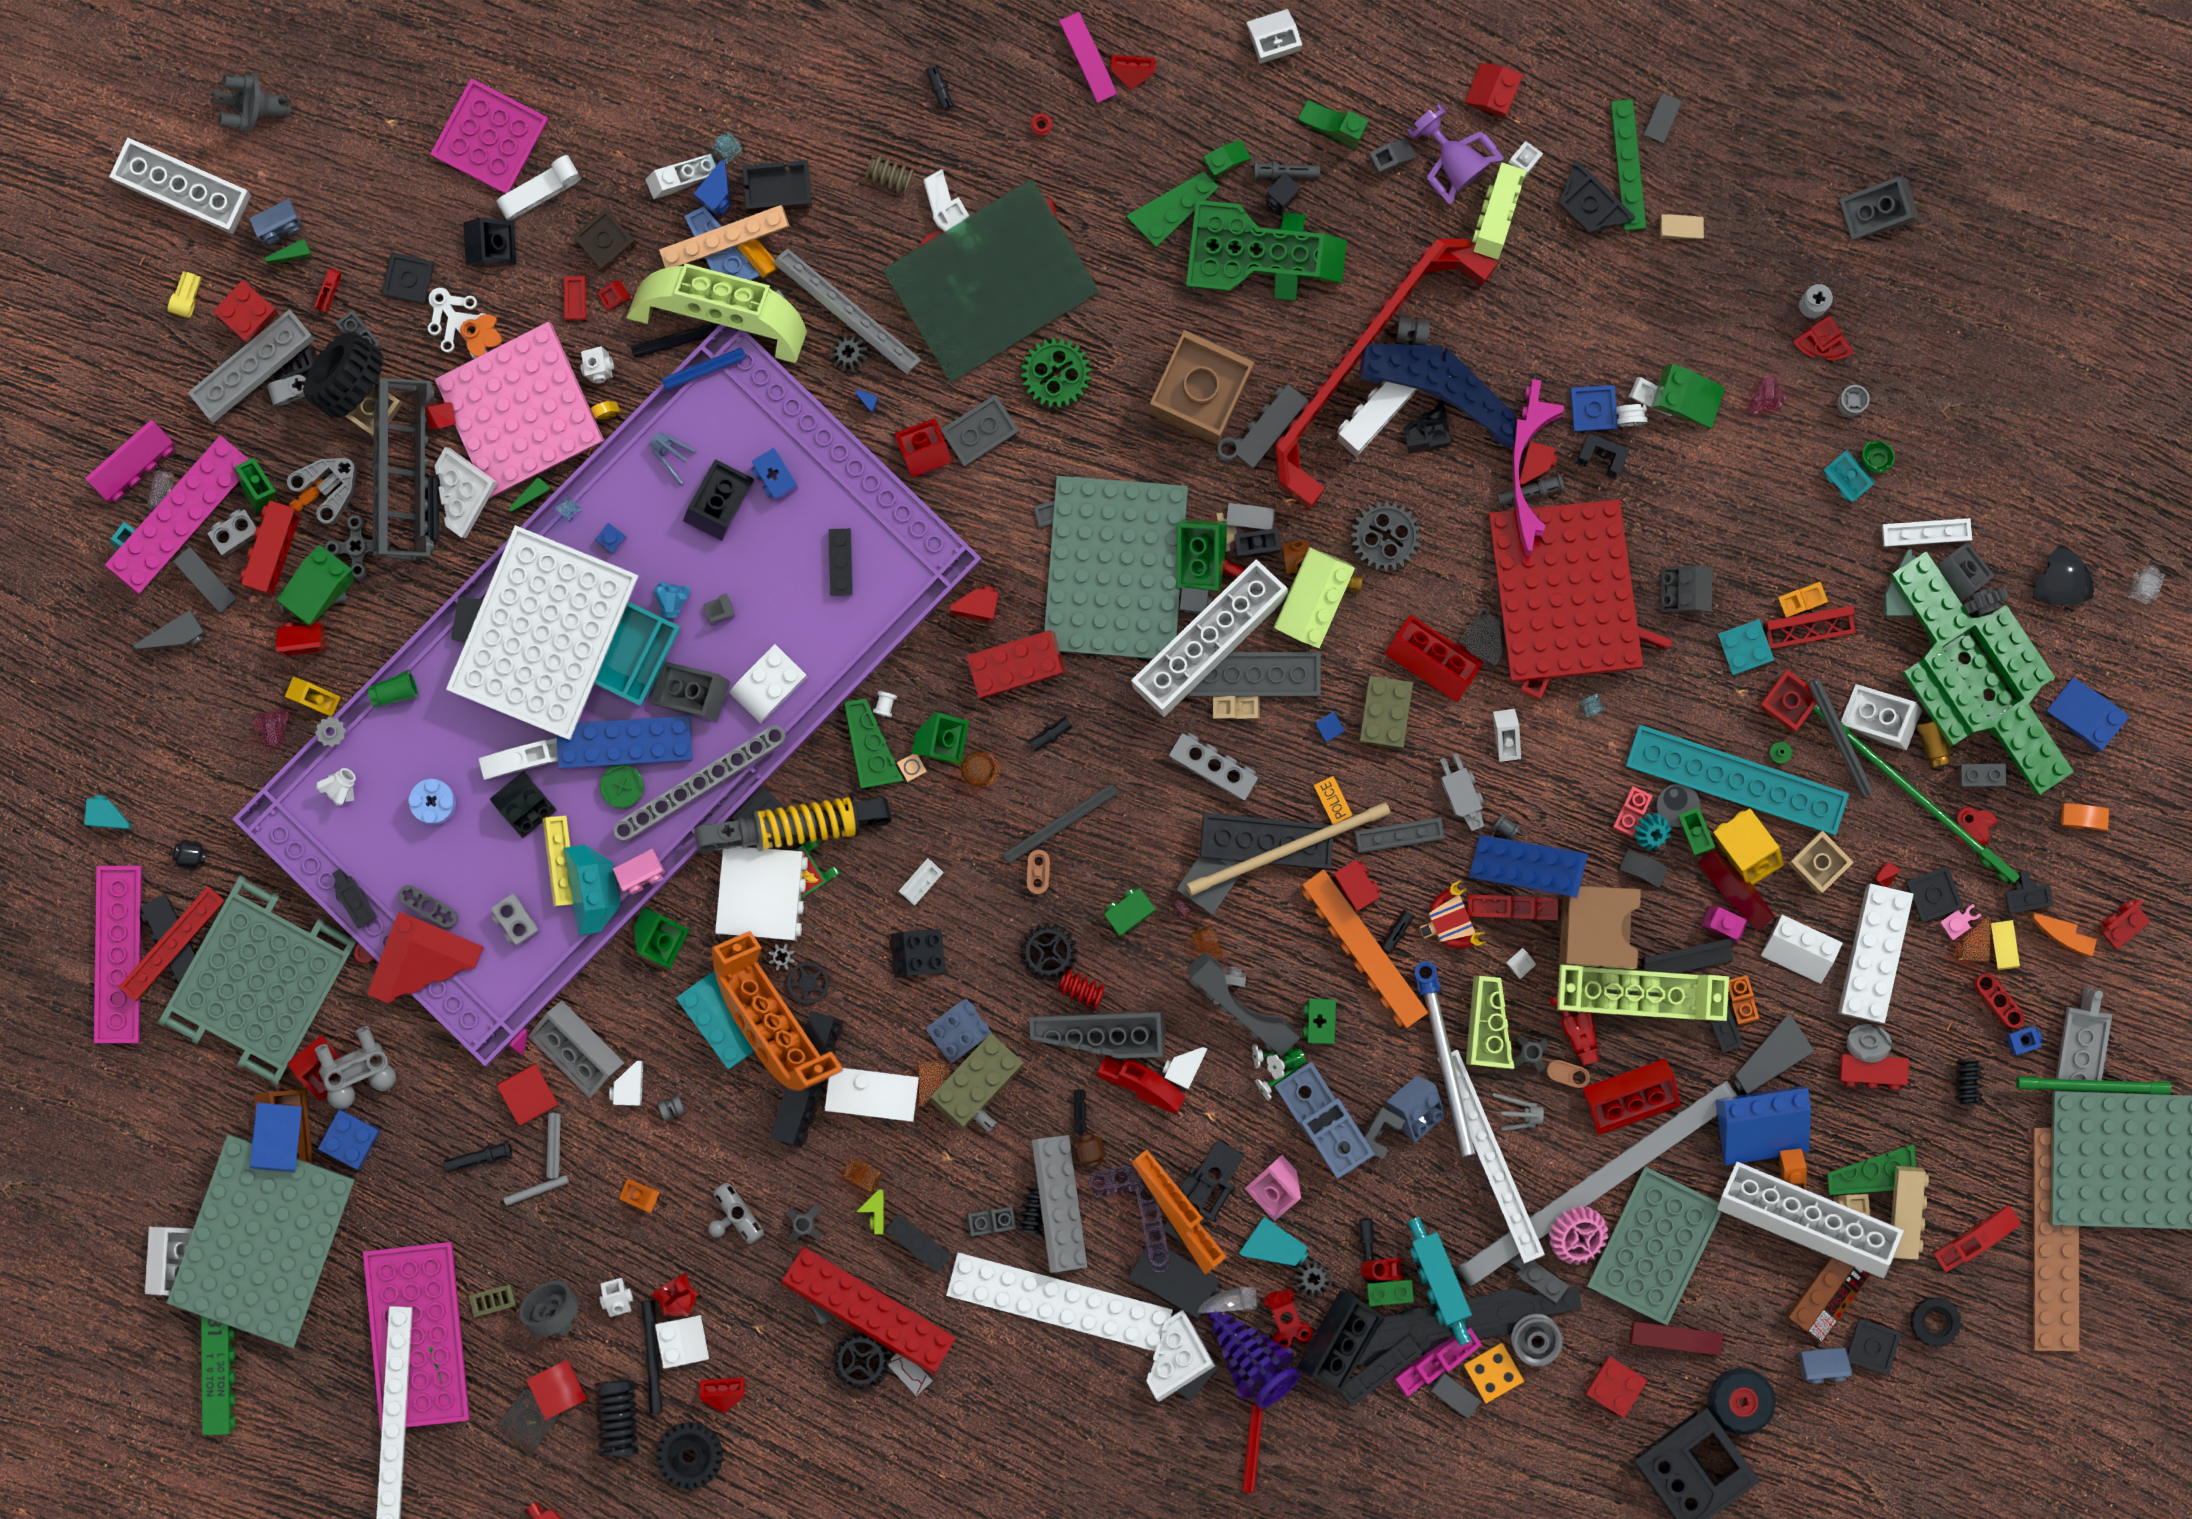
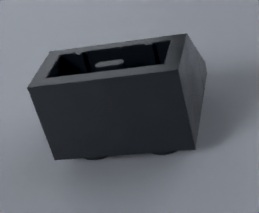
M525 771L521 772L490 798L497 810L522 838L541 824L543 818L549 817L557 810Z

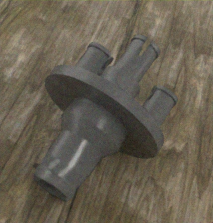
M247 71L242 76L224 74L222 77L223 88L238 89V91L228 93L213 90L211 92V96L220 97L219 99L210 98L212 105H226L236 110V114L220 112L218 115V126L237 127L242 133H250L256 124V120L264 115L282 116L284 118L288 117L291 112V106H286L287 102L291 101V98L264 92L260 89L259 79L255 72Z

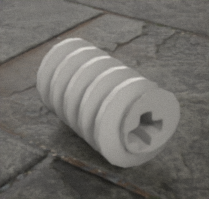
M1823 284L1811 286L1799 301L1801 313L1808 318L1815 319L1821 317L1832 303L1833 296L1830 289Z

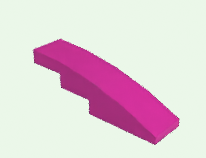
M1079 11L1060 19L1059 23L1084 78L1088 82L1095 101L1098 103L1117 94Z
M1471 1327L1466 1328L1472 1340L1471 1342L1459 1346L1454 1335L1393 1377L1404 1396L1408 1397L1424 1383H1431L1444 1371L1449 1372L1482 1346Z

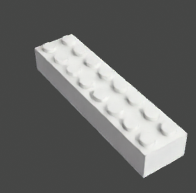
M1256 559L1131 680L1133 689L1165 717L1287 598L1288 588Z
M1736 1162L1717 1210L1883 1279L1886 1276L1904 1230L1739 1162Z

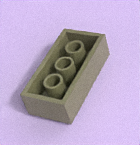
M990 1034L930 1097V1103L963 1132L1022 1070L1024 1062L993 1034Z

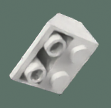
M1288 9L1246 22L1260 64L1301 51L1302 42L1296 24Z

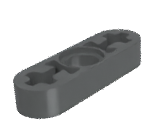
M406 885L400 889L398 894L399 900L406 906L442 927L451 928L456 925L458 915L452 908L414 886ZM412 889V894L415 897L420 898V894L424 896L419 900L417 908L414 907L417 903L414 900L409 899L405 901L406 896L403 895L405 891L409 892ZM427 900H431L435 905L434 910L430 913H425L422 909V904ZM439 906L443 907L440 911L444 914L452 913V922L447 921L444 924V918L437 915L436 919L433 918L438 912Z

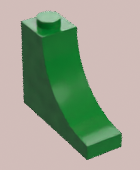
M1309 100L1298 118L1299 122L1354 150L1357 149L1369 121L1351 111H1334Z

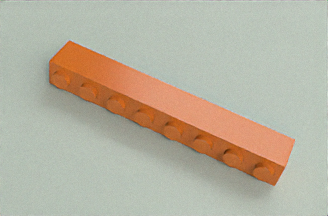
M1323 869L1302 885L1304 890L1301 893L1308 902L1312 900L1317 908L1314 911L1319 918L1327 920L1329 923L1328 930L1334 938L1338 936L1343 942L1340 945L1347 956L1351 954L1356 960L1353 964L1360 974L1364 972L1369 978L1366 981L1373 991L1377 990L1382 997L1379 1000L1386 1009L1391 1008L1395 1015L1392 1018L1396 1024L1407 1029L1425 1016L1428 1011L1326 871Z

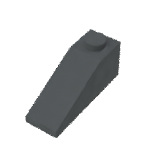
M188 610L133 646L138 651L185 647L191 644L196 646L204 640L203 637L207 633L194 612Z

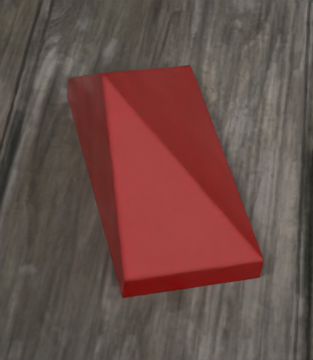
M1112 55L1111 71L1132 90L1154 74L1155 58Z
M744 1377L700 1380V1400L722 1413L727 1412L745 1397Z

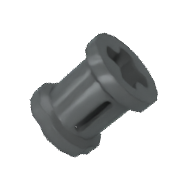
M1503 813L1492 827V830H1498L1508 840H1511L1521 825L1514 824Z

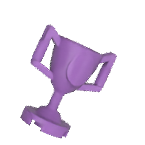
M1438 104L1436 108L1439 111L1435 114L1431 110L1426 112L1414 123L1417 129L1413 132L1410 128L1407 133L1413 140L1422 135L1433 136L1441 145V157L1427 178L1435 191L1442 195L1448 204H1452L1456 191L1460 192L1470 185L1490 166V163L1503 161L1504 158L1496 149V145L1483 132H1477L1461 141L1447 140L1439 130L1440 120L1447 111L1441 104ZM1479 139L1494 156L1483 157L1467 144ZM1442 166L1452 184L1449 195L1444 186L1435 177Z

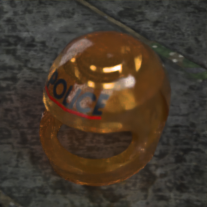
M972 752L962 761L961 775L973 787L990 786L1000 776V764L989 753Z

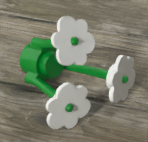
M1257 1044L1252 1045L1255 1068H1259L1260 1062H1263V1058L1267 1057L1268 1071L1272 1072L1274 1080L1268 1084L1265 1081L1255 1080L1259 1091L1266 1100L1272 1099L1270 1096L1272 1092L1271 1087L1298 1071L1300 1066L1305 1065L1306 1059L1304 1053L1299 1048L1295 1050L1290 1048L1283 1054L1285 1056H1283L1282 1061L1278 1058L1279 1054L1276 1051L1273 1053H1263L1262 1049H1258ZM1284 1066H1285L1287 1069H1289V1070H1287L1286 1072H1284V1071H1283V1070H1284Z

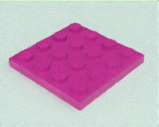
M471 78L430 155L506 194L512 190L549 118Z

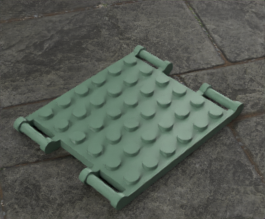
M240 875L159 1019L158 1024L166 1025L192 1039L191 1042L198 1044L205 1029L245 1050L237 1064L238 1067L242 1069L244 1067L269 1080L270 1084L276 1087L288 1066L287 1063L292 1059L357 941L353 937H349L325 924L324 920L318 918L311 933L279 917L271 911L280 896L276 894L271 895L247 882L246 878ZM242 888L268 902L266 908L239 895V890ZM321 931L347 945L345 950L342 951L316 937L318 932ZM173 1011L199 1025L198 1030L194 1031L170 1018L171 1012ZM250 1054L277 1067V1072L274 1074L248 1060Z

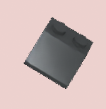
M1968 542L1937 565V568L1960 602L1964 601L1994 577V574Z

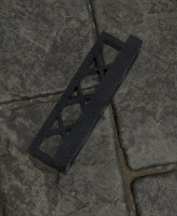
M1730 938L1642 958L1644 970L1647 972L1679 973L1733 961L1730 947L1732 941Z

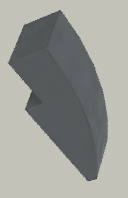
M191 547L187 548L173 561L220 613L237 600L233 593Z

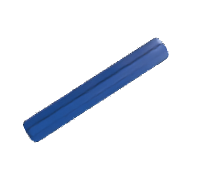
M737 348L664 377L662 379L665 389H671L742 361L746 358V355L742 348Z

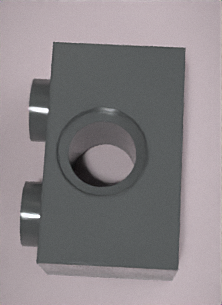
M1961 764L1957 766V788H2002L2006 786V764Z

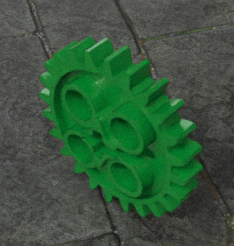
M1052 337L1051 344H1048L1046 339H1044V346L1041 347L1038 343L1035 344L1036 352L1029 349L1031 358L1024 357L1028 365L1021 366V369L1027 371L1021 374V378L1027 379L1023 383V387L1030 386L1027 394H1035L1033 401L1040 398L1041 406L1045 402H1049V408L1051 409L1053 403H1056L1058 409H1060L1061 403L1064 402L1069 407V400L1077 403L1076 396L1084 397L1082 389H1089L1085 382L1091 381V377L1086 374L1091 373L1092 368H1086L1085 366L1090 363V360H1083L1086 352L1079 354L1080 346L1072 348L1071 340L1066 345L1064 344V338H1061L1060 342L1056 343L1055 338ZM1061 353L1065 356V360L1062 363H1056L1053 360V356ZM1070 361L1073 362L1071 366L1066 367L1060 372L1059 378L1055 375L1051 377L1045 384H1040L1042 380H1045L1052 376L1053 369L1059 371ZM1040 365L1045 366L1047 373L1045 375H1037L1035 372L1036 367ZM1074 371L1078 377L1074 381H1069L1065 377L1066 373ZM1056 383L1059 385L1060 390L1057 393H1050L1047 389L1048 386Z

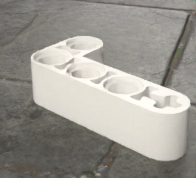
M568 155L555 160L551 164L552 168L497 199L496 203L507 221L517 218L581 180Z

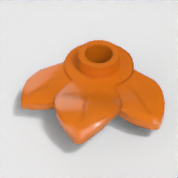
M484 314L476 320H466L461 325L460 333L467 340V349L473 355L479 357L485 354L486 347H496L502 343L500 334L493 328L497 322L496 317ZM471 327H474L475 332L473 334H468V330Z

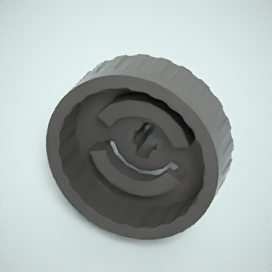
M550 1281L538 1286L526 1296L520 1306L519 1317L534 1336L546 1337L553 1334L564 1336L573 1327L571 1321L578 1311V1299L566 1283Z

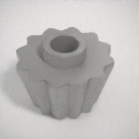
M328 717L327 719H322L321 724L317 725L318 730L315 732L318 736V741L322 742L324 746L329 745L333 747L335 744L340 745L341 740L345 739L344 733L346 729L343 728L344 723L339 722L338 718ZM329 728L334 729V734L332 736L327 735V731Z

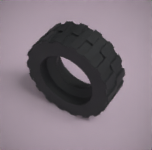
M1930 1297L1920 1301L1914 1307V1311L1910 1316L1913 1334L1923 1344L1941 1347L1948 1345L1949 1342L1954 1341L1955 1337L1959 1335V1329L1962 1325L1960 1322L1961 1315L1958 1313L1957 1307H1954L1952 1302L1943 1298ZM1932 1311H1939L1946 1317V1327L1939 1333H1932L1925 1326V1318Z

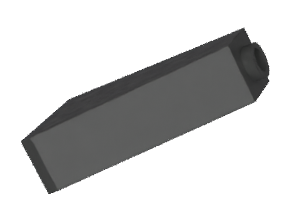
M1791 1014L1781 1019L1733 1075L1735 1079L1733 1084L1739 1093L1742 1091L1744 1094L1750 1093L1814 1052Z

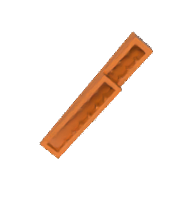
M1146 1149L1132 1161V1164L1206 1275L1227 1256L1199 1223L1203 1217Z

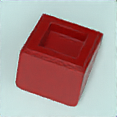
M620 280L609 283L597 292L607 312L630 299Z

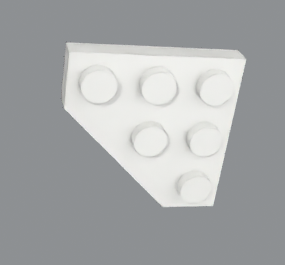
M445 447L435 464V471L439 475L441 486L439 487L441 503L444 505L446 517H444L445 525L461 538H467L498 482L451 448Z
M1184 1310L1164 1322L1163 1334L1160 1343L1157 1344L1153 1357L1154 1364L1151 1373L1147 1377V1383L1158 1401L1163 1400L1215 1366Z

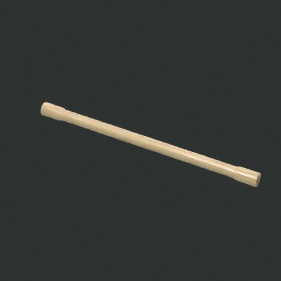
M1386 802L1374 806L1363 813L1207 877H1201L1186 884L1187 891L1190 896H1193L1233 877L1367 822L1390 815V809Z

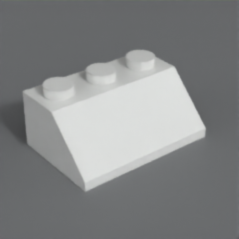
M1780 915L1760 956L1821 984L1833 965L1842 942L1791 918Z
M149 1227L145 1294L170 1295L193 1232L192 1228Z

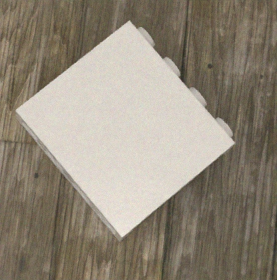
M752 847L723 849L715 933L718 935L739 936L751 931L754 937L797 941V936H801L802 932L799 914H803L804 910L801 892H805L806 879H802L803 870H807L808 857H804V852L776 849L758 851L757 848Z

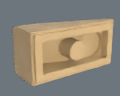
M1661 214L1660 239H1704V217Z

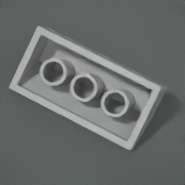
M560 1001L548 1011L528 1035L589 1099L624 1064L563 1001Z

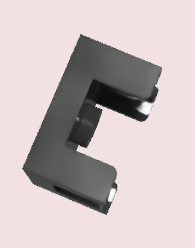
M1383 1107L1379 1108L1363 1136L1374 1152V1156L1380 1160L1384 1159L1388 1149L1375 1142L1374 1139H1379L1384 1131L1383 1123L1395 1130L1401 1129L1405 1123L1404 1119Z

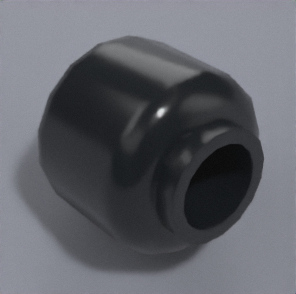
M183 839L180 843L175 844L172 860L175 861L177 867L196 870L199 864L204 865L206 852L203 851L201 843Z

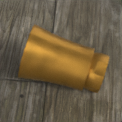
M1930 721L1916 725L1921 735L1930 767L1952 763L1949 755L1951 754L1949 744L1935 723Z

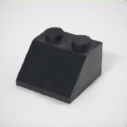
M476 218L463 222L465 261L467 266L494 267L517 265L514 221Z

